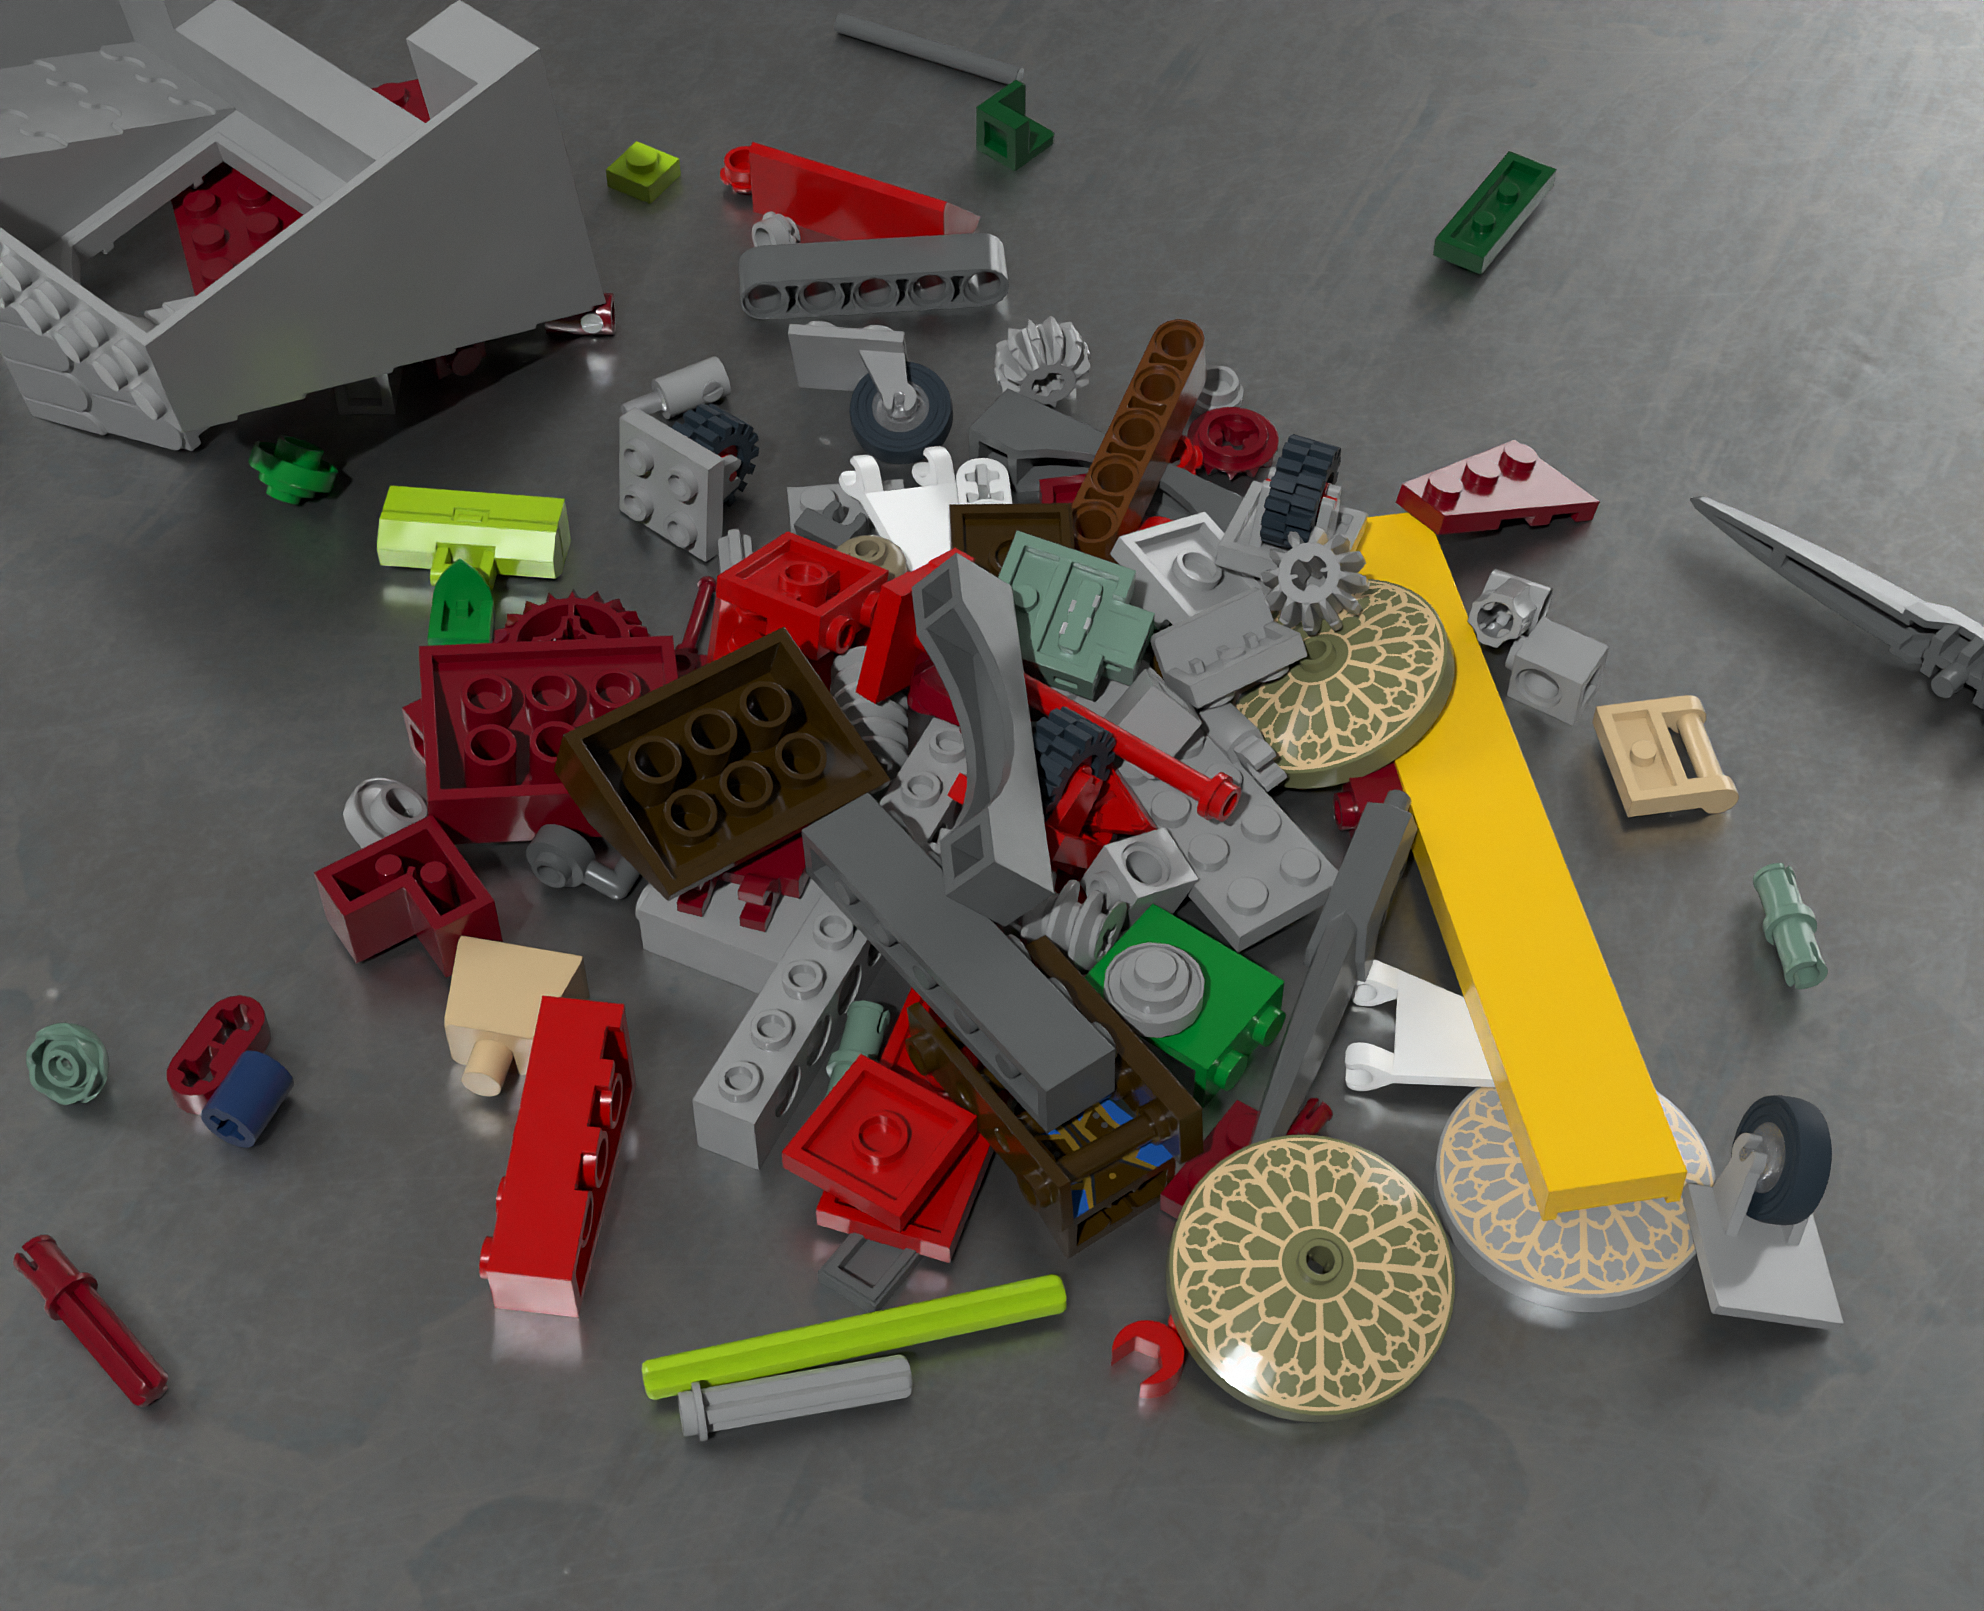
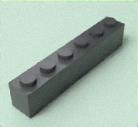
M866 793L802 829L806 873L1046 1133L1051 1132L1115 1091V1058L1117 1057V1048L1108 1031L1098 1022L1090 1023L1074 1007L1071 996L1060 981L1053 977L1047 979L1031 962L1027 949L1016 936L1012 934L1006 936L989 918L946 897L941 858L933 851L925 852L911 838L905 822L896 812L892 810L886 812L869 793Z

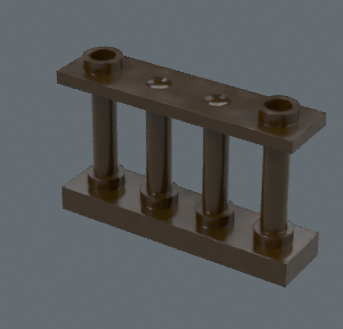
M1044 935L1025 945L1031 962L1047 979L1053 977L1060 981L1071 996L1074 1007L1090 1023H1100L1111 1035L1117 1048V1057L1115 1058V1091L1092 1106L1109 1097L1115 1101L1122 1099L1136 1114L1135 1118L1054 1162L1035 1139L1045 1133V1130L1027 1111L1017 1116L1013 1114L997 1095L998 1092L1006 1088L987 1068L977 1071L960 1051L966 1045L948 1026L941 1028L919 1001L907 1007L911 1037L905 1040V1046L910 1060L921 1075L926 1076L931 1073L956 1105L977 1115V1130L1016 1175L1020 1191L1029 1206L1036 1212L1044 1209L1063 1232L1074 1225L1071 1192L1073 1184L1149 1142L1155 1146L1162 1144L1181 1165L1204 1152L1202 1107L1050 939Z

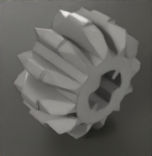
M1050 316L1043 323L1035 324L1029 318L1027 327L1021 330L1009 328L1008 339L996 344V359L994 360L996 368L994 372L998 386L1002 387L1003 392L1008 388L1042 404H1051L1056 409L1057 401L1063 398L1076 399V389L1089 384L1088 374L1091 368L1089 362L1091 356L1087 343L1083 342L1082 336L1075 330L1072 322L1058 324L1054 317Z
M1315 526L1310 533L1308 543H1304L1297 532H1289L1288 542L1292 549L1287 553L1277 548L1270 549L1269 557L1279 568L1269 569L1261 573L1263 584L1272 588L1264 598L1266 605L1271 611L1281 610L1279 620L1290 629L1302 621L1304 631L1308 635L1315 636L1320 629L1322 619H1325L1334 631L1341 630L1342 620L1338 613L1344 608L1349 613L1356 615L1360 614L1362 609L1359 602L1351 594L1369 590L1370 582L1366 576L1358 573L1366 564L1360 551L1349 552L1351 543L1342 533L1337 534L1328 541L1327 533L1324 529ZM1310 575L1315 578H1321L1322 576L1326 578L1325 583L1320 588L1314 584L1309 586L1304 584Z

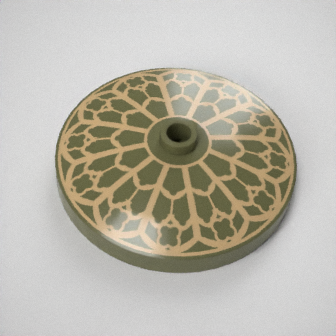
M1368 579L1370 582L1369 590L1351 594L1362 607L1360 614H1351L1344 608L1338 613L1342 620L1341 630L1334 631L1327 621L1322 619L1317 634L1315 636L1308 635L1304 631L1301 621L1291 629L1301 634L1308 656L1288 665V672L1277 679L1267 682L1254 681L1234 691L1235 696L1229 702L1259 729L1264 740L1277 755L1273 758V761L1287 775V778L1276 786L1297 789L1322 788L1349 782V778L1366 776L1397 759L1430 729L1440 715L1450 694L1454 679L1455 660L1451 641L1438 614L1420 595L1394 583ZM1281 610L1271 611L1273 620L1283 625L1279 620Z
M1287 1135L1269 1138L1248 1145L1220 1161L1199 1181L1187 1198L1174 1224L1166 1255L1165 1281L1171 1315L1185 1347L1196 1363L1210 1379L1240 1402L1258 1411L1293 1421L1333 1422L1349 1419L1371 1412L1400 1395L1416 1380L1433 1359L1448 1330L1455 1297L1453 1258L1442 1224L1425 1196L1406 1175L1377 1154L1358 1145L1325 1136ZM1312 1260L1323 1267L1322 1274L1313 1272L1307 1263Z

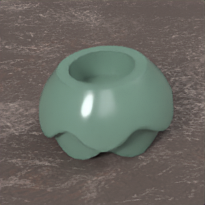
M66 1022L51 1024L39 1030L35 1034V1041L26 1053V1065L29 1069V1078L32 1086L37 1091L46 1094L51 1100L62 1105H69L78 1101L87 1103L94 1099L107 1082L110 1066L108 1052L100 1038L82 1025Z

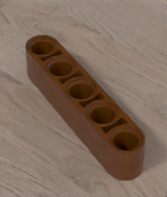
M1174 319L1163 323L1153 333L1072 504L1074 550L1118 564L1110 554L1119 536L1138 530L1206 381L1205 337L1202 329L1196 323L1184 319Z

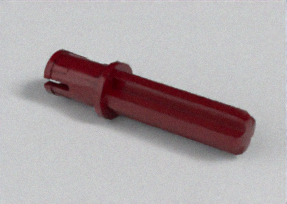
M44 1234L27 1241L22 1248L34 1261L30 1262L23 1253L17 1252L13 1259V1265L46 1301L44 1309L49 1318L55 1321L62 1320L134 1405L146 1407L154 1400L160 1399L168 1390L166 1384L168 1374L97 1293L98 1283L96 1278L88 1272L80 1273L57 1246L52 1236Z

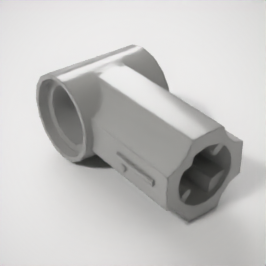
M1494 569L1487 580L1482 595L1473 602L1467 621L1474 627L1477 633V641L1498 648L1508 639L1518 638L1521 634L1529 636L1542 617L1546 618L1552 600L1553 588Z

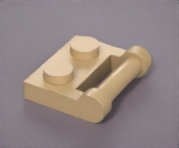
M1684 695L1596 706L1592 723L1627 817L1702 808L1710 814H1718L1731 809L1738 802L1739 794L1735 784L1729 776L1723 774L1703 725L1706 721V713L1698 697ZM1668 728H1671L1673 732L1680 733L1697 778L1687 779Z

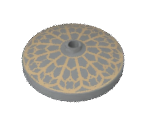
M1476 1087L1452 1112L1442 1132L1434 1166L1433 1187L1438 1213L1447 1234L1463 1257L1478 1272L1505 1291L1526 1301L1563 1311H1614L1646 1302L1667 1291L1697 1261L1698 1257L1682 1195L1680 1201L1666 1203L1664 1198L1562 1212L1557 1214L1555 1220L1542 1221L1496 1088ZM1656 1091L1688 1171L1684 1187L1688 1183L1713 1187L1716 1182L1715 1171L1702 1138L1686 1116L1673 1103Z

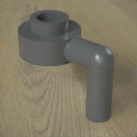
M547 824L542 826L526 849V857L531 865L533 874L541 882L554 888L577 887L584 883L614 900H620L628 895L641 875L623 856H621L613 870L596 861L595 853L589 843L573 830L561 825Z

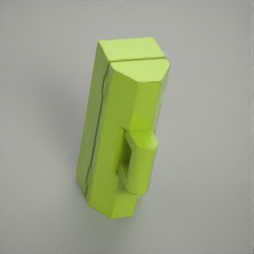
M390 485L382 509L383 512H381L379 518L377 553L380 565L431 569V586H435L440 575L460 558L483 576L491 591L493 590L497 574L556 579L563 573L571 542L565 498Z

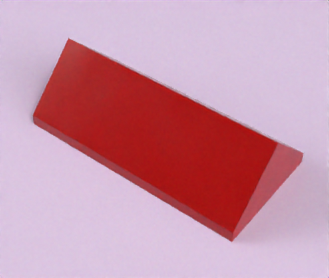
M751 143L749 160L753 212L764 215L767 212L773 211L775 214H782L784 217L791 218L797 226L844 241L973 233L978 226L981 216L949 202L759 143Z

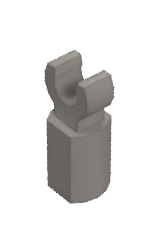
M1230 702L1218 707L1203 709L1198 716L1202 722L1200 728L1232 764L1239 762L1266 792L1287 778L1286 773L1273 761V758L1277 755L1264 740L1259 729Z

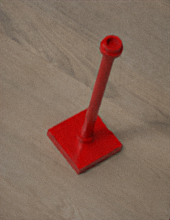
M953 548L916 570L908 571L882 584L855 693L877 704L910 685V678L917 656L921 652L928 655L917 637L911 587L955 553L960 554L973 563L975 558L957 548ZM1024 673L1028 705L1047 716L1055 708L1061 710L1062 707H1068L1113 734L1111 737L1115 738L1116 742L1111 751L1198 801L1197 814L1206 820L1214 818L1219 822H1224L1236 808L1241 796V788L1233 784L1231 776L1224 772H1219L1211 779Z

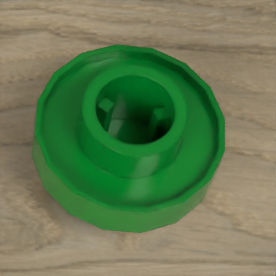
M279 435L276 443L268 441L255 442L248 461L251 467L260 472L259 480L268 485L266 493L277 500L290 504H300L302 497L313 498L316 492L329 493L332 491L338 474L336 467L322 459L324 453L322 448L308 441L288 435Z

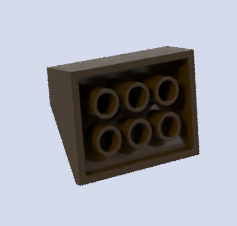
M785 627L563 734L554 767L555 773L588 823L667 901L798 834L802 829L864 794L869 793L872 795L887 787L891 781Z

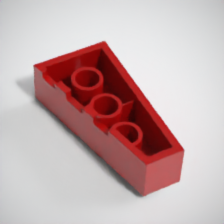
M542 995L517 1122L513 1132L506 1176L501 1178L496 1197L497 1220L493 1236H486L480 1254V1278L489 1281L495 1308L579 1318L637 1084L624 1004Z

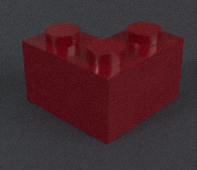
M432 814L314 872L327 921L356 964L416 934L447 978L453 973L457 945L461 935L503 942L494 899Z

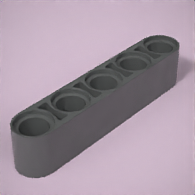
M988 233L762 245L745 251L739 258L738 263L739 294L742 310L753 318L764 320L986 307L1002 301L1009 290L1003 243L996 236Z

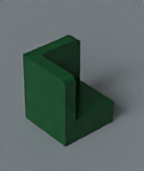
M1014 80L976 107V149L1013 171H1017L1054 144L1055 133L1026 116V85L1018 80Z

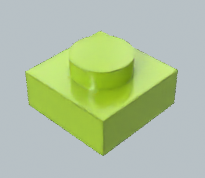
M638 141L632 144L606 169L608 187L648 204L657 199L681 176L679 158Z

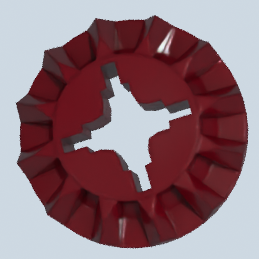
M1221 407L1207 411L1191 423L1187 432V438L1191 440L1192 445L1199 446L1203 453V464L1207 475H1213L1219 471L1226 472L1230 481L1236 473L1240 472L1254 478L1260 467L1267 468L1272 466L1274 455L1278 451L1279 437L1274 425L1261 414L1245 408ZM1223 438L1233 446L1242 445V450H1235L1230 445L1222 447Z

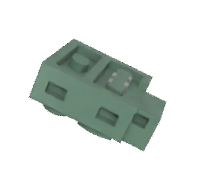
M1017 530L998 578L1012 586L1024 673L1044 684L1091 700L1094 697L1101 676L1130 686L1135 681L1153 634L1155 613L1129 605L1135 590L1136 570Z

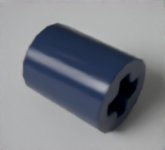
M249 1050L242 1052L202 1109L200 1114L202 1122L212 1133L225 1142L242 1148L252 1147L294 1086L293 1077L284 1066L268 1055Z

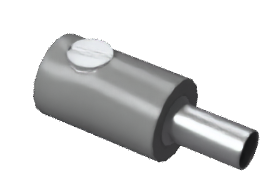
M716 356L652 380L651 393L623 403L620 407L623 415L636 407L648 415L660 411L666 419H670L687 412L689 409H696L697 405L708 404L729 396L731 385L723 364Z

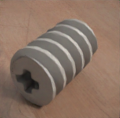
M859 646L847 650L834 660L831 666L830 693L890 780H893L908 758V751L906 750L908 748V732L906 731L908 729V714L906 712L908 710V686L877 704L855 693L867 647Z
M1051 869L1053 887L1055 889L1057 874L1056 871ZM1072 879L1068 881L1060 893L1054 892L1053 895L1006 927L993 920L991 921L1006 936L1009 934L1016 936L1024 946L1046 935L1079 973L1086 975L1114 945L1124 923L1127 906L1125 902L1119 900L1107 914L1101 913L1104 896L1103 892L1099 890L1092 891L1085 902L1081 904L1077 902L1080 883Z

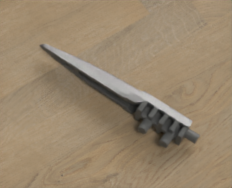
M1705 496L1690 498L1695 509L1744 549L1828 608L1890 645V653L1908 664H1922L1920 672L1929 678L1942 668L1943 670L1931 681V688L1936 695L1948 698L1968 684L1977 689L1972 703L1984 709L1983 625L1952 607L1927 603L1872 572L1763 520Z
M1390 790L1386 795L1384 803L1367 802L1306 948L1303 965L1309 968L1274 1061L1249 1145L1269 1138L1286 1136L1326 1056L1356 981L1365 982L1374 960L1379 928L1383 927L1389 903H1392L1396 894L1399 878H1402L1405 871L1409 851L1418 830L1412 813L1408 812L1411 798L1403 791Z

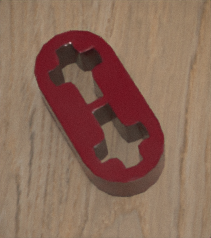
M237 995L226 997L216 1002L207 1011L172 1058L167 1068V1082L173 1099L180 1109L186 1113L200 1115L202 1109L242 1052L248 1050L260 1053L265 1052L271 1040V1033L265 1011L258 1001L251 997ZM245 1023H248L250 1029L247 1031L240 1029ZM228 1028L235 1030L229 1038H227L225 1032ZM211 1071L213 1079L210 1082L203 1080ZM191 1078L199 1080L193 1087H190L188 1084Z

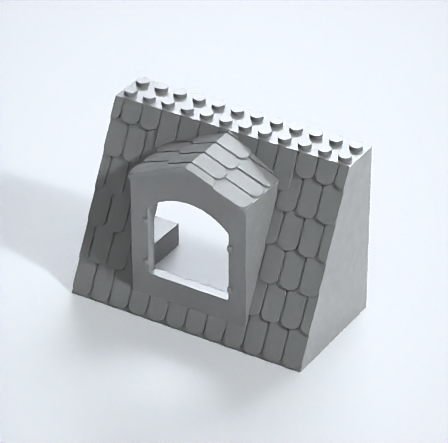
M0 0V351L31 415L100 435L112 433L171 450L183 448L193 451L201 444L198 437L201 433L211 426L235 421L240 414L301 400L307 396V393L392 373L394 367L456 352L458 347L536 329V324L589 312L594 309V306L605 304L604 293L540 48L463 1L457 0L406 38L430 120L424 123L232 0ZM223 161L303 214L302 217L197 296L164 302L162 308L145 311L142 317L137 318L123 312H117L80 285L81 265L100 251L108 254L115 248L113 244L115 240L187 187L191 186L193 189L203 184L202 176Z

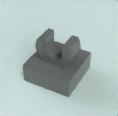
M837 500L829 503L822 514L807 507L793 524L797 535L832 549H836L848 539L869 535L870 531L867 516L861 512L851 524L846 526L840 524L845 514L841 502Z

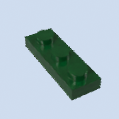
M1508 151L1435 238L1433 256L1456 264L1461 268L1482 274L1553 188L1557 169Z

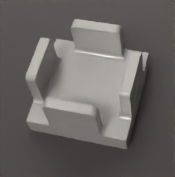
M1206 512L1119 536L1110 553L1119 565L1136 570L1135 590L1130 603L1135 607L1155 613L1154 625L1160 631L1166 629L1169 623L1174 625L1250 588L1256 587L1263 590L1265 596L1272 588L1265 586L1259 577H1247L1235 570L1215 565L1218 544L1224 532Z

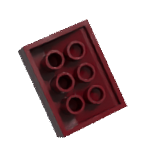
M673 635L419 646L428 816L431 814L434 816L454 845L531 841L539 829L547 824L564 826L583 838L602 837L588 823L554 771L562 736L678 679Z

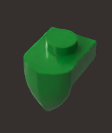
M461 558L451 564L440 575L434 587L427 636L428 646L492 643L495 615L494 600L490 587L483 576Z

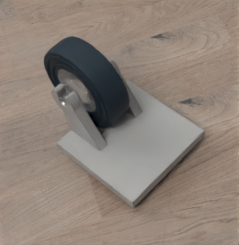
M812 321L806 325L789 324L788 337L798 386L801 388L853 391L849 409L852 430L859 444L870 455L891 464H911L926 459L923 454L925 448L942 446L953 423L951 395L943 380L934 371L921 364L908 362L904 332L893 331L882 325H869L863 329L836 327L824 321Z
M1770 1095L1754 1102L1740 1121L1732 1145L1731 1159L1713 1187L1688 1183L1683 1188L1682 1197L1712 1314L1837 1331L1844 1324L1813 1216V1212L1825 1193L1830 1176L1832 1162L1831 1137L1827 1122L1821 1111L1814 1104L1806 1100L1784 1095Z

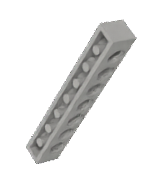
M935 717L927 726L879 803L886 812L892 810L902 818L910 832L911 838L919 846L921 841L937 843L940 829H953L963 809L962 804L947 796L959 772L967 774L966 753L962 734L959 731L960 726ZM824 892L692 1099L698 1146L756 1170H760L842 1034L847 1020L848 1006L852 1002L862 1001L886 961L884 956Z

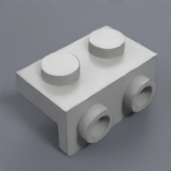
M1256 587L1250 588L1161 630L1150 638L1165 684L1192 706L1203 709L1218 707L1229 702L1235 696V690L1254 681L1267 682L1283 676L1289 670L1288 665L1308 655L1301 634L1273 620L1271 611L1264 601L1266 597L1264 591Z

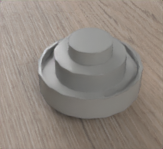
M380 777L367 779L359 784L346 801L343 812L346 827L361 848L428 816L425 798L407 785L396 780Z
M1147 942L1130 946L1113 958L1105 972L1103 999L1136 1035L1161 1038L1178 1034L1194 1023L1202 1010L1205 979L1199 964L1185 951L1169 944Z

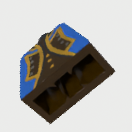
M1107 1098L1074 1116L1051 1132H1045L1035 1139L1055 1162L1133 1118ZM1019 1102L1014 1109L1015 1116L1026 1111ZM1149 1142L1073 1184L1071 1192L1074 1225L1063 1232L1044 1209L1040 1211L1041 1218L1067 1259L1071 1258L1160 1202L1161 1192L1175 1177L1176 1159L1162 1144L1155 1146Z

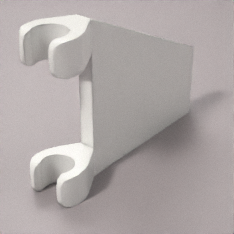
M941 446L925 448L923 454L928 459V462H919L912 467L913 478L922 487L883 491L879 466L873 456L870 455L853 456L850 459V464L853 465L855 471H844L839 476V484L843 491L861 502L879 535L900 547L906 558L907 572L916 570L927 564L930 560L950 550L949 504H958L952 459L946 448Z
M1373 960L1366 981H1356L1351 999L1359 1006H1375L1397 999L1394 1053L1369 1043L1357 1042L1350 1044L1345 1052V1082L1347 1087L1355 1091H1369L1392 1083L1495 1087L1464 997L1390 965Z

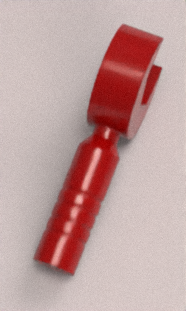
M1170 1314L1168 1317L1167 1326L1152 1320L1133 1322L1125 1326L1114 1339L1111 1366L1133 1351L1158 1359L1160 1370L1140 1383L1139 1398L1151 1399L1161 1397L1173 1390L1181 1379L1184 1363V1346L1172 1315Z

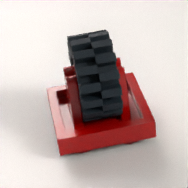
M1062 707L1061 710L1058 708L1051 710L1048 719L1042 717L1036 723V733L1032 734L1050 866L1052 864L1073 875L1077 867L1088 869L1104 846L1103 843L1081 830L1094 801H1096L1101 792L1100 788L1103 781H1107L1110 770L1106 766L1114 761L1115 752L1111 750L1116 745L1115 738L1111 737L1113 734L1068 707ZM959 772L947 794L948 797L962 805L964 804L967 788V774Z

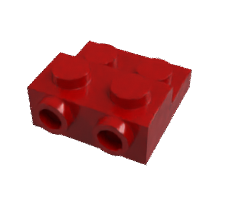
M787 531L717 576L716 598L740 607L747 614L767 618L766 635L785 627L804 656L818 660L830 651L838 654L845 653L850 648L857 632L864 627L871 629L881 586L888 582L889 570Z

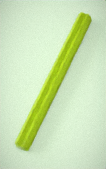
M1050 1274L653 1358L642 1363L641 1371L645 1392L649 1399L658 1400L676 1396L678 1392L690 1391L692 1382H699L700 1389L737 1383L1060 1314L1067 1309L1065 1287L1060 1276Z

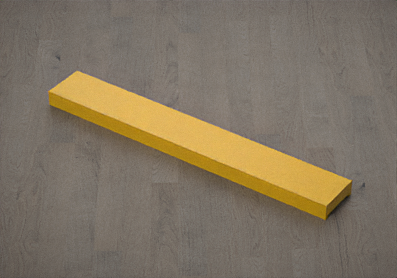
M1408 512L1367 517L1364 534L1356 551L1361 552L1366 564L1358 573L1366 576L1367 579L1387 581L1403 586L1425 599L1438 614L1454 651V679L1446 704L1430 729L1409 750L1395 759L1394 764L1403 791L1411 798L1408 812L1412 813L1418 829L1411 849L1542 1221L1555 1220L1557 1214L1562 1212L1664 1198L1666 1203L1680 1201L1688 1171L1473 627L1467 622L1469 617L1434 531Z

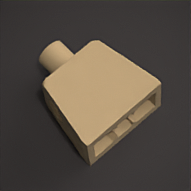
M461 935L457 945L444 1028L451 1058L459 1064L466 1065L461 1081L468 1090L482 1096H495L500 1093L507 1072L526 1075L542 995L581 1000L589 999L590 995L583 956Z

